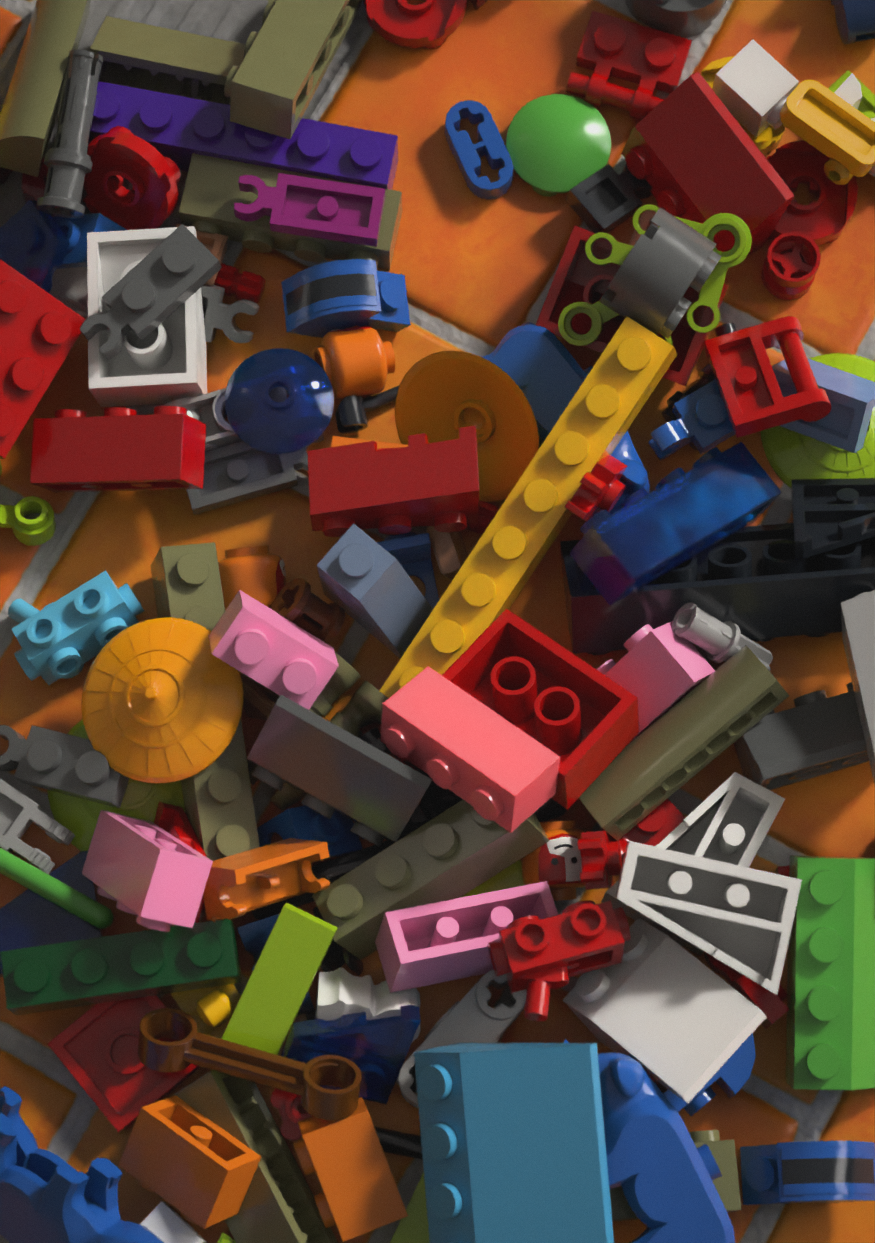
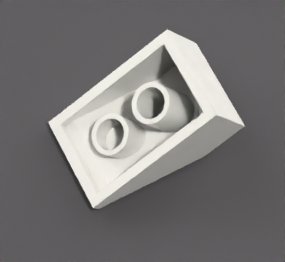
M187 226L186 228L197 238L195 227ZM178 227L87 233L88 318L95 314H106L110 310L102 296ZM201 288L144 340L141 341L131 330L124 336L125 342L121 352L112 359L106 360L99 351V348L109 340V331H99L88 341L89 390L101 407L166 404L177 399L196 397L207 393V349Z
M638 918L630 927L631 940L626 941L624 944L622 963L584 973L578 979L575 987L563 999V1002L601 1043L616 1053L627 1054L633 1057L642 1065L651 1078L689 1103L767 1016L672 938Z

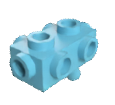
M106 570L57 601L46 605L41 611L23 599H16L8 609V616L19 623L11 630L22 648L16 651L14 655L31 681L42 676L45 682L50 685L60 678H73L82 671L84 664L97 656L114 636L129 626L138 623L139 621L136 616L145 610L128 583L118 588Z

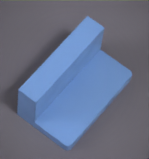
M808 358L819 389L825 390L832 406L831 411L827 416L818 421L806 422L800 419L780 426L856 453L863 448L872 410L875 407V382ZM785 360L773 365L772 368L783 397L796 394L797 391Z

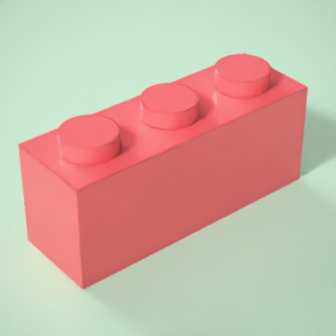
M429 666L383 703L380 741L386 745L390 752L399 758L407 759L428 774L436 785L443 789H449L472 805L480 816L487 820H493L508 832L512 833L555 794L560 756Z

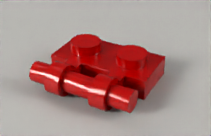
M592 11L577 55L576 65L593 70L594 73L591 77L571 72L566 92L584 97L585 102L592 106L600 107L601 103L630 111L629 117L642 120L664 100L653 96L655 89L672 93L679 86L692 40ZM610 76L639 84L637 91L608 83Z

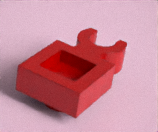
M607 455L596 463L591 473L587 472L582 477L579 489L566 503L564 508L586 521L599 513L601 509L609 513L626 488V485L619 480L628 466L612 455Z
M606 831L581 832V839H578L577 842L582 862L581 882L585 883L586 890L612 887L614 885L613 876H620L622 868L619 841L610 842V834Z

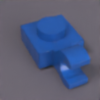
M716 379L674 403L672 411L678 420L667 422L652 431L650 435L653 439L648 443L659 460H663L690 442H693L699 453L703 454L735 435Z

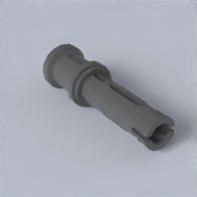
M71 50L69 51L67 76L54 148L49 149L44 158V165L48 167L44 196L37 199L36 209L43 213L63 218H82L85 207L80 203L85 174L91 173L93 164L90 161L91 157L87 155L88 139L92 126L103 57L99 54L94 56V52Z

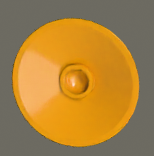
M452 350L433 353L422 358L403 377L395 400V422L401 444L408 445L409 435L422 433L428 436V443L459 439V428L476 425L479 501L493 503L506 499L539 450L538 427L533 410L516 382L489 360L472 353Z
M163 617L148 619L119 632L101 649L94 659L83 686L82 719L86 734L94 750L102 753L107 759L109 766L116 772L144 783L165 784L177 782L206 769L224 752L231 742L242 715L243 683L239 670L211 654L209 641L211 631L181 618Z

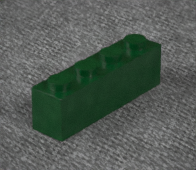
M231 919L194 923L193 928L180 925L172 926L169 932L151 929L1 951L7 1009L15 1015L242 983L236 931Z

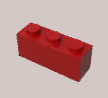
M156 406L152 415H137V411L134 409L111 407L104 409V416L87 417V412L81 410H55L54 418L34 419L30 483L55 493L203 489L206 424L188 416L187 409L178 406Z

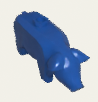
M531 322L523 323L521 326L510 330L490 355L483 356V358L506 372L526 396L536 419L539 447H541L593 368L590 365L583 370L552 332L545 327L536 326ZM626 431L611 454L628 466L619 480L626 485V488L609 513L601 509L599 513L593 516L608 543L616 548H628L636 545L632 536V525L641 508L645 506L650 491L647 470L637 454L628 431Z
M614 1052L598 1053L609 1189L621 1186L629 1206L636 1216L647 1225V1229L629 1243H735L734 1228L712 1180L721 1177L722 1174L708 1145L704 1144L696 1148L681 1116L639 1062L627 1054Z
M6 1086L0 1089V1235L10 1243H164L147 1227L120 1219L118 1182L123 1174L117 1166L107 1158H96L91 1161L88 1172L84 1174L82 1171L78 1172L58 1155L44 1149H38L34 1135L19 1114V1108L22 1103L21 1096Z

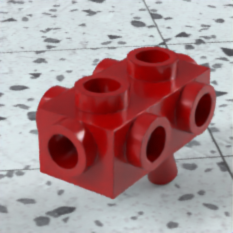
M585 900L569 905L559 915L544 919L531 915L512 921L507 925V929L499 931V940L488 943V951L495 975L497 977L506 975L511 993L527 989L524 1017L532 1021H545L548 1017L550 989H559L569 983V977L622 963L624 944L626 941L631 940V934L622 907L613 909L611 900L596 905L594 901Z

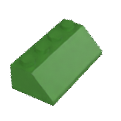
M790 855L789 877L801 879L802 882L788 942L787 1007L789 1011L787 1012L786 1083L793 1089L852 1091L875 1088V857Z

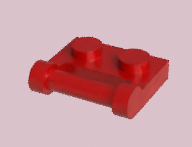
M782 317L704 340L706 354L736 438L800 419L806 422L818 421L827 416L831 411L832 406L825 390L819 389L801 343L804 333L796 317ZM772 347L781 349L797 391L796 394L783 397L766 349Z

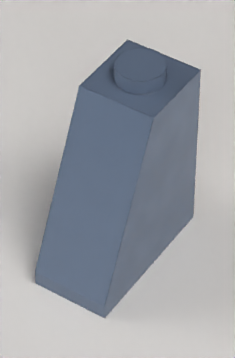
M353 523L317 564L324 595L332 602L341 606L351 618L401 659L433 608L398 560Z

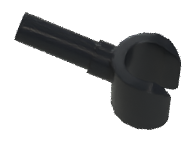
M399 386L365 398L356 395L345 397L335 411L338 431L340 433H353L366 429L368 427L366 412L394 402Z
M316 906L313 909L315 917L324 921L318 907ZM332 939L320 965L322 971H335L346 963L351 970L360 975L363 971L362 960Z

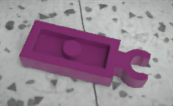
M278 173L276 187L266 186L263 180L253 175L239 177L240 191L252 192L257 195V199L251 204L234 203L233 209L236 218L243 221H255L264 215L271 216L269 224L270 231L377 247L386 198L385 189Z

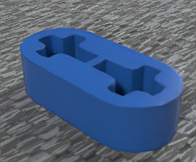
M471 100L458 102L451 107L446 116L445 135L448 145L471 192L482 199L491 200L499 198L507 193L512 184L514 167L510 154L486 106ZM468 118L471 124L480 123L477 126L478 143H472L466 130L459 131L460 120ZM485 155L489 166L493 170L501 168L498 171L497 181L490 182L487 176L478 177L481 174V160L479 157Z

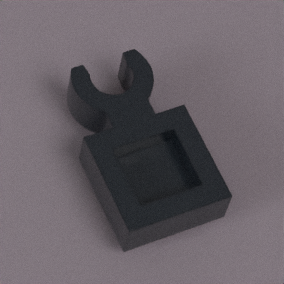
M608 164L571 188L565 201L593 233H608L634 215L635 211L642 205L640 199L648 198L653 194L650 192L652 187L647 180L637 179L633 176L627 164L624 165L619 175Z

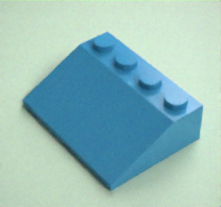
M454 1043L414 1052L430 1243H614L597 1043Z

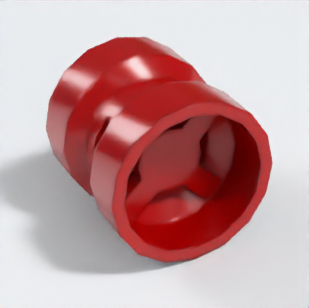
M794 231L782 233L773 240L768 248L761 274L763 285L770 294L778 299L793 300L802 297L809 291L814 282L821 259L819 247L814 240L804 233Z

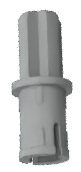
M693 602L686 603L676 613L672 622V631L679 637H684L704 649L707 658L715 663L726 662L746 645L770 671L769 665L773 659L771 652L742 635L739 626L732 621L723 623L698 608Z

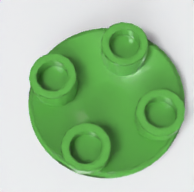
M550 94L528 102L516 113L508 128L506 148L512 159L513 169L519 177L531 185L536 193L551 197L558 193H568L571 188L608 165L611 153V135L605 119L591 104L581 98L567 94Z

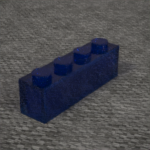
M742 442L724 452H721L718 447L709 450L692 465V470L685 473L681 467L666 475L656 485V490L648 494L644 488L639 489L618 507L619 511L610 515L607 509H604L583 524L580 531L584 536L569 554L610 606L756 521L781 494V490Z

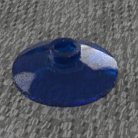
M268 349L248 357L231 375L225 392L226 415L234 432L249 446L271 454L293 453L313 444L327 429L334 409L332 385L323 368L309 356L291 349ZM282 387L290 395L283 402H275L269 397L270 391L274 388Z

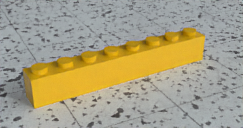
M626 316L379 692L390 698L428 666L442 675L505 609L509 610L572 515V512L565 509L564 506L581 485L580 480L587 472L591 473L598 461L613 453L677 356L673 345Z

